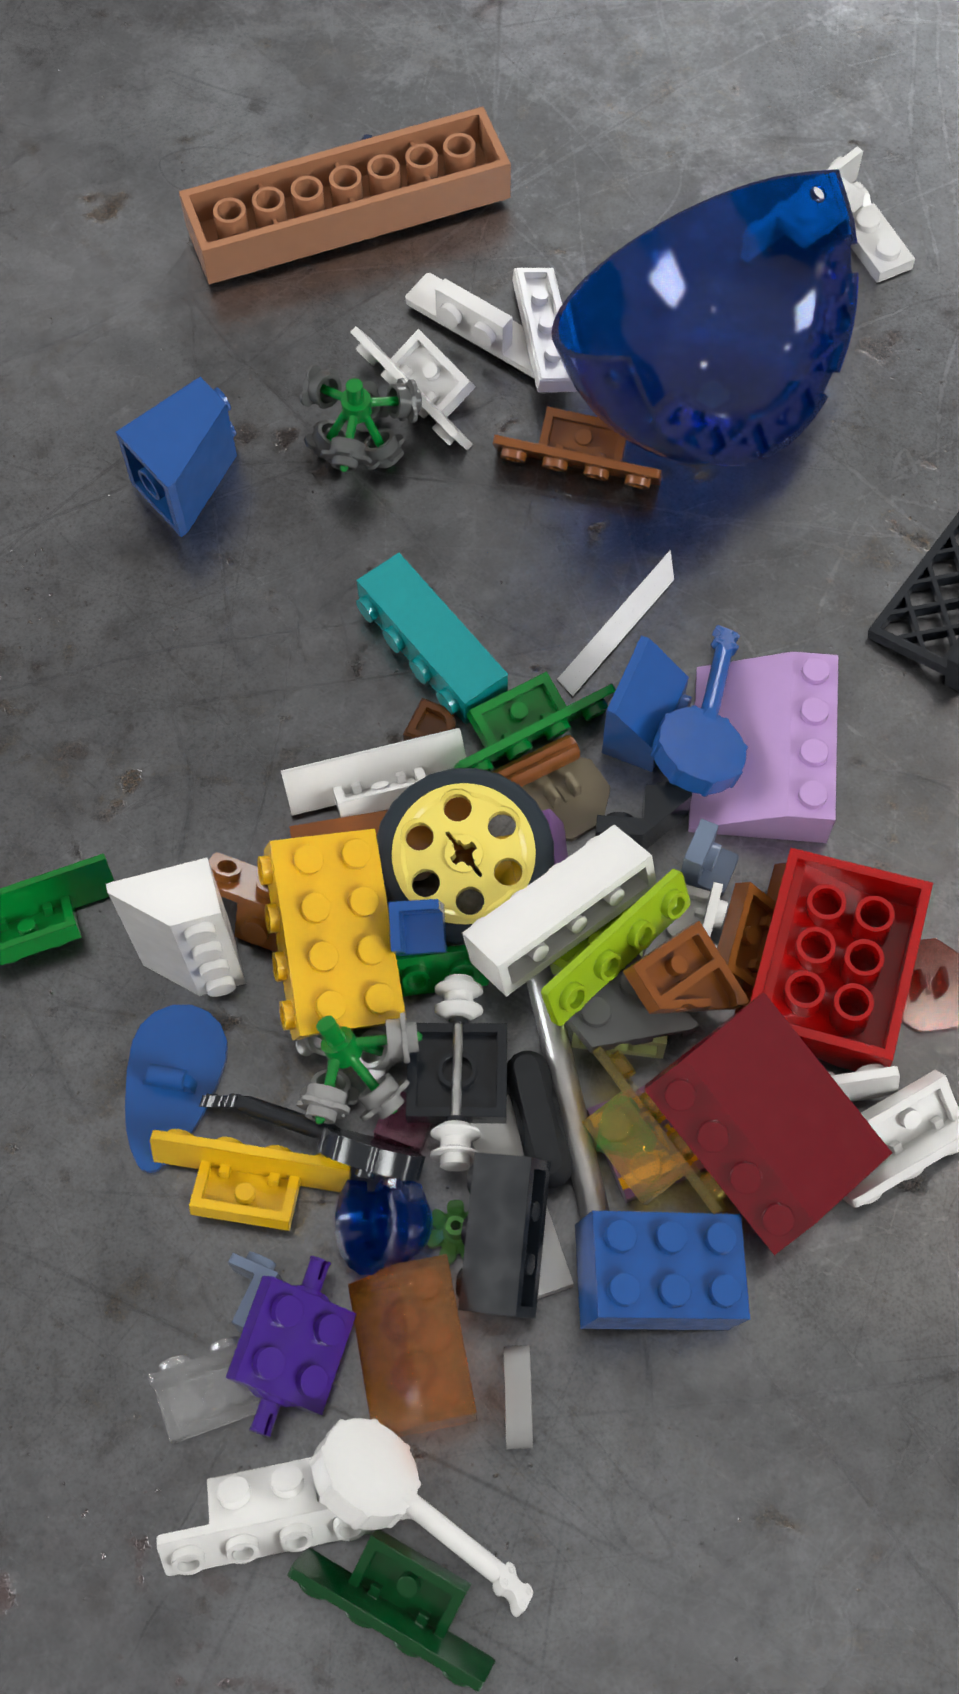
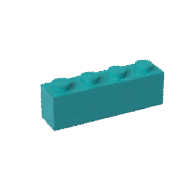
M400 553L392 556L356 580L359 597L356 600V605L362 616L368 622L375 621L383 630V637L389 647L395 653L401 651L408 658L410 668L416 678L423 684L428 682L435 689L440 705L444 706L451 715L456 713L466 725L470 722L466 716L469 710L508 691V673Z

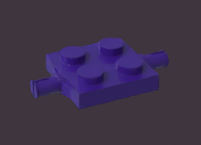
M310 1256L301 1285H291L273 1276H262L225 1377L230 1381L247 1387L257 1398L261 1399L252 1425L249 1428L252 1432L271 1437L280 1406L296 1407L316 1415L323 1414L356 1317V1313L332 1303L321 1293L329 1266H331L329 1261H324L325 1259Z

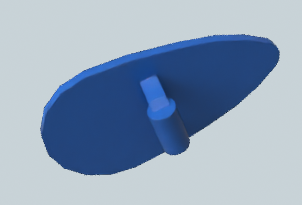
M170 1005L155 1011L140 1024L132 1040L126 1076L125 1122L131 1152L138 1167L146 1173L158 1172L167 1165L153 1162L150 1145L152 1131L181 1129L193 1134L208 1108L199 1107L202 1095L208 1093L215 1094L227 1062L228 1042L221 1024L208 1011L194 1005Z

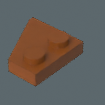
M700 921L689 925L623 971L649 1014L733 1010L750 1002Z

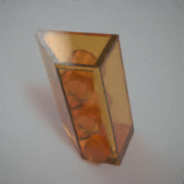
M447 1254L394 1264L348 1284L352 1312L356 1313L354 1324L370 1420L377 1419L379 1423L392 1430L399 1437L476 1422L477 1410Z

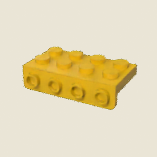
M375 828L269 841L264 849V856H258L257 868L261 885H268L271 904H265V921L268 933H275L278 952L272 953V967L276 982L283 981L286 1000L279 1003L280 1020L283 1030H290L292 1040L294 1041L309 1036L321 1035L316 1025L325 1016H333L339 1026H346L351 1030L384 1026L387 1019L400 1018V1013H404L405 1008L396 954L391 952L389 910Z

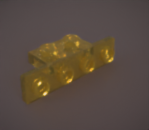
M601 1046L595 1049L593 1054L621 1092L587 1117L582 1123L641 1204L647 1205L681 1177L685 1176L713 1214H725L729 1211L722 1201L727 1196L708 1171L704 1174L700 1172L691 1160L695 1154L677 1131L674 1133L670 1132L661 1120L663 1113L645 1091L641 1093L631 1080L636 1071L620 1050L612 1054Z

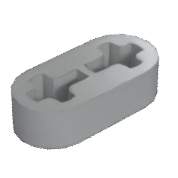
M530 1345L503 1346L506 1449H533Z

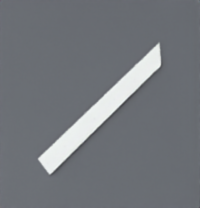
M671 550L557 678L572 696L576 694L674 581Z

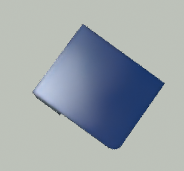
M439 899L388 902L392 953L398 956L447 953L445 908Z

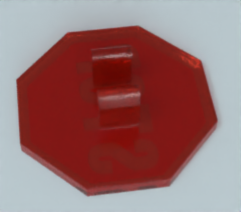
M937 938L920 940L902 1019L904 1024L917 1033L957 1029L959 1026V953Z

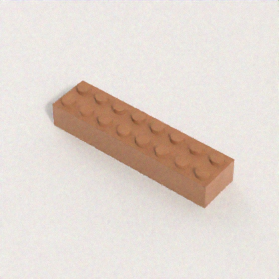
M482 106L179 191L187 230L207 282L210 285L509 199L511 163Z

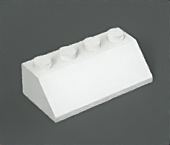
M208 858L106 883L108 894L143 966L199 996L206 994L212 997L227 995L233 992L236 986L246 984L234 933Z

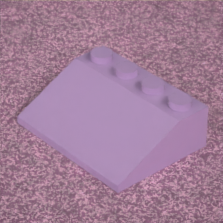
M787 652L730 662L719 715L729 719L730 723L739 732L744 743L748 746L746 762L742 769L743 773L733 788H728L725 791L711 794L707 797L692 792L688 832L695 833L702 818L719 825L718 835L827 843L836 820L838 655ZM711 665L700 666L696 670L694 705L698 708L702 707Z

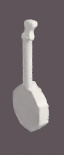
M339 1419L318 1445L313 1457L309 1461L312 1467L313 1481L320 1496V1503L326 1505L334 1515L351 1525L354 1530L392 1528L399 1520L413 1519L492 1582L494 1593L497 1596L505 1597L510 1604L513 1616L519 1617L527 1609L533 1596L531 1585L529 1583H522L518 1579L515 1566L511 1562L506 1564L501 1562L417 1494L418 1489L421 1487V1482L419 1481L416 1463L410 1452V1446L404 1443L392 1430L379 1423L377 1419Z

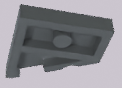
M640 954L566 1022L590 1053L615 1049L616 1046L624 1043L631 1045L653 1042V1038L679 1033L682 1034V1037L692 1035L697 1031L699 1024L689 1012L648 1013L623 973L625 969L642 958Z

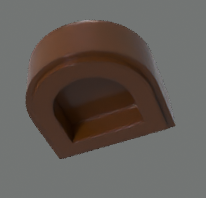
M422 698L403 733V739L406 741L456 729L455 717L444 706Z

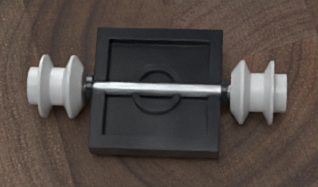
M452 974L447 976L445 981L435 986V993L444 998V1001L435 1005L434 1012L449 1023H416L417 1032H420L423 1037L418 1042L419 1052L409 1053L410 1063L407 1064V1080L409 1085L406 1092L407 1123H441L431 1130V1137L440 1141V1147L430 1152V1158L440 1163V1168L443 1170L465 1171L470 1168L471 1163H474L475 1152H479L471 1148V1142L481 1137V1131L470 1123L507 1124V1023H468L483 1013V1007L473 1002V999L483 994V987L469 975Z

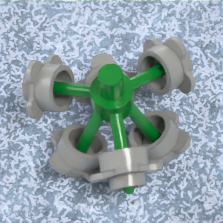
M404 1012L400 1013V1018L387 1019L386 1025L368 1030L361 1037H356L349 1027L339 1026L333 1016H325L316 1025L321 1035L309 1036L296 1041V1049L301 1055L310 1056L312 1053H316L328 1058L327 1069L317 1072L312 1077L311 1084L301 1089V1100L297 1101L296 1106L306 1110L305 1116L317 1124H334L336 1119H344L345 1114H349L350 1107L347 1105L356 1104L358 1100L367 1109L360 1115L363 1121L370 1119L375 1114L380 1119L395 1114L404 1102L400 1093L409 1085V1081L405 1078L397 1083L388 1073V1070L396 1063L403 1061L410 1063L409 1053L419 1052L418 1042L422 1040L423 1036L420 1032H417L416 1022L406 1023V1014ZM352 1067L366 1084L367 1088L359 1095V1091L356 1088L350 1087L351 1083L348 1076L339 1071V1069Z

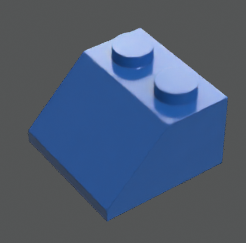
M641 635L607 708L602 753L652 772L656 762L650 754L653 739L657 733V727L665 714L690 707L692 697L686 695L689 677L650 638Z

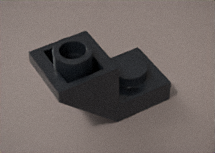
M669 781L659 782L655 785L646 784L642 803V818L633 817L625 812H612L606 816L597 815L595 836H599L615 824L646 850L688 816L692 792L671 784Z

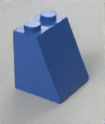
M201 376L116 431L131 483L180 537L189 532L237 456L233 438L236 436V430L228 414V411L231 410V405L219 388L212 389Z

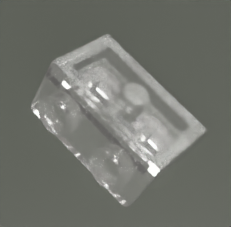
M239 1336L217 1341L209 1346L211 1353L191 1360L189 1354L169 1358L159 1364L160 1371L148 1375L150 1385L156 1391L169 1442L172 1444L256 1414L261 1399L257 1398L247 1387L225 1378L240 1339Z

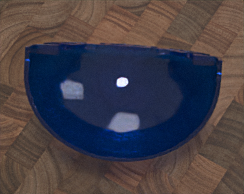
M839 169L799 172L770 177L731 189L697 203L660 222L628 242L598 265L576 286L560 307L553 321L551 330L552 341L574 387L589 408L608 427L642 450L668 460L701 466H741L747 462L757 459L765 460L775 455L793 442L809 426L828 399L824 391L832 374L840 373L853 332L857 309L859 272H852L851 245L857 244L856 228ZM814 187L822 190L824 199L816 195Z

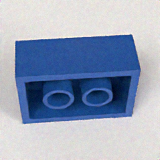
M591 1211L575 1224L580 1329L730 1330L750 1320L741 1214Z

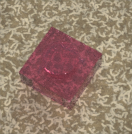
M402 1091L400 1095L404 1099L403 1104L397 1109L395 1114H391L384 1119L379 1118L373 1132L374 1137L410 1148L421 1154L433 1123H407L406 1092Z

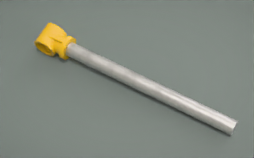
M512 834L498 836L495 838L506 839L510 837ZM503 861L496 867L494 875L496 880L502 885H514L522 877V869L514 861ZM548 966L527 981L543 1056L550 1069L572 1159L571 1179L580 1218L582 1219L591 1211L610 1210L566 1023L558 1026L551 1022L541 995L542 988L554 978L550 966Z

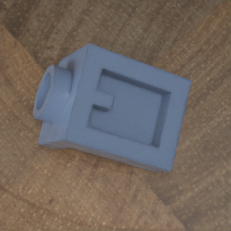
M701 818L684 857L681 872L683 873L685 883L693 887L711 891L714 882L723 884L721 896H723L738 863L739 856L737 853L722 848L721 844L715 842L719 825Z

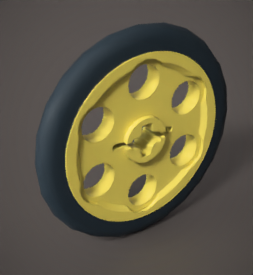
M451 768L429 774L410 785L392 802L380 823L377 833L387 903L439 899L445 908L446 943L452 945L465 944L462 932L471 927L477 919L488 915L509 900L515 892L526 888L547 873L554 865L553 837L548 820L537 802L515 782L498 773L478 768ZM456 797L466 799L472 807L470 815L462 821H452L444 813L447 802ZM503 814L510 816L516 824L514 833L506 839H498L492 836L488 830L491 819ZM416 826H426L434 834L432 844L424 850H414L407 844V834ZM448 834L451 835L458 846L461 845L465 850L472 846L476 849L472 853L475 868L480 872L481 877L475 873L470 865L467 866L463 861L456 865L452 862L456 858L453 843L447 837ZM508 860L516 862L522 869L520 880L514 885L509 886L499 883L494 875L498 864ZM431 872L439 878L440 886L434 895L422 897L414 892L412 883L418 874ZM468 889L476 890L484 897L482 909L473 915L462 913L456 905L458 896Z

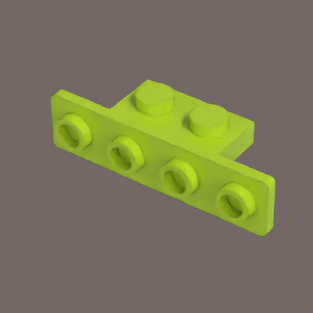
M676 869L670 870L630 908L624 910L549 965L552 974L556 976L542 988L541 995L551 1022L558 1026L566 1023L690 907L691 901L682 872Z

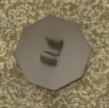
M582 757L522 786L537 802L541 810L551 809L563 822L566 841L570 842L596 828L597 815H605L611 790L610 785L593 761Z

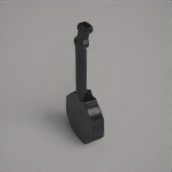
M208 1093L202 1095L199 1107L237 1108L252 1118L314 1138L317 1141V1152L331 1160L357 1168L355 1175L370 1180H375V1176L378 1174L403 1181H419L426 1158L410 1148L377 1137L341 1129L334 1124H317L303 1113L252 1096H241V1094L235 1095L233 1093L219 1096L218 1094L212 1095Z

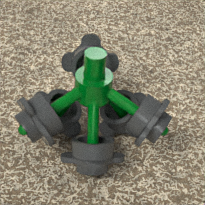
M315 364L308 367L303 381V391L300 394L301 404L306 407L316 404L319 408L327 409L339 400L341 401L342 411L336 421L323 420L316 422L313 427L314 432L306 434L304 438L305 445L312 449L318 457L325 459L331 463L332 467L342 472H355L358 465L364 464L369 470L377 467L387 468L394 465L404 455L401 444L404 443L405 439L403 435L394 434L390 429L378 431L374 422L380 418H387L390 415L392 418H398L400 421L408 419L409 423H415L422 407V396L416 381L412 379L406 382L404 378H399L397 383L390 384L387 396L381 397L378 393V386L373 381L362 383L361 380L352 378L346 382V390L341 392L342 384L338 371L335 368L329 367L323 370ZM348 421L347 429L345 430L343 425ZM356 428L362 432L369 431L370 436L364 443L354 439Z

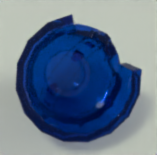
M382 1177L374 1191H367L366 1181L347 1179L339 1194L336 1207L335 1234L340 1253L350 1269L359 1275H373L381 1270L386 1271L390 1267L403 1265L423 1251L432 1233L433 1216L421 1184L414 1181Z

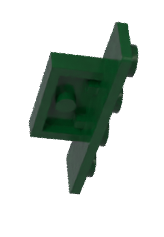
M380 1529L375 1530L370 1536L353 1573L311 1548L304 1550L292 1564L287 1576L297 1582L305 1594L315 1599H325L345 1611L347 1617L356 1625L368 1629L373 1628L391 1639L402 1653L410 1657H420L442 1670L443 1675L453 1684L461 1687H470L478 1692L481 1691L495 1663V1659L449 1631L472 1585L471 1583Z

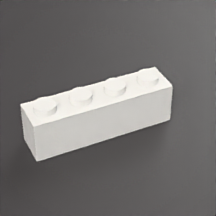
M614 824L599 836L591 838L585 846L564 861L553 865L547 873L526 888L515 892L509 900L488 915L477 919L471 927L462 932L471 963L507 997L648 892L657 883L652 855Z

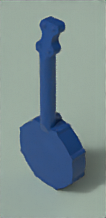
M717 625L712 632L715 638L711 643V647L715 649L702 707L698 708L692 705L691 707L681 708L670 714H665L657 727V733L653 739L650 754L655 759L661 772L668 778L669 783L675 784L689 792L701 794L703 797L720 793L735 786L743 773L742 769L746 762V751L748 749V746L744 743L739 732L730 723L729 719L719 715L731 657L735 655L739 648L736 642L740 637L737 632Z

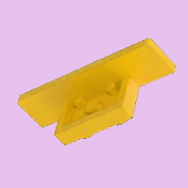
M170 1129L168 1131L153 1130L150 1137L153 1162L199 1169L189 1203L190 1215L290 1231L300 1186L350 1193L351 1166L331 1160L321 1153L314 1156L292 1152L290 1149L280 1145H269L267 1147L247 1145L231 1137H220L217 1139L197 1137L181 1129Z

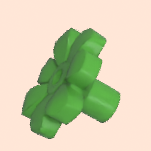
M456 1199L448 1202V1213L445 1214L439 1209H434L431 1212L428 1220L430 1225L436 1230H431L425 1235L428 1248L435 1249L441 1247L439 1259L446 1265L454 1264L458 1254H460L462 1260L464 1258L465 1246L461 1239V1229L464 1219L468 1216V1211H464L462 1200Z

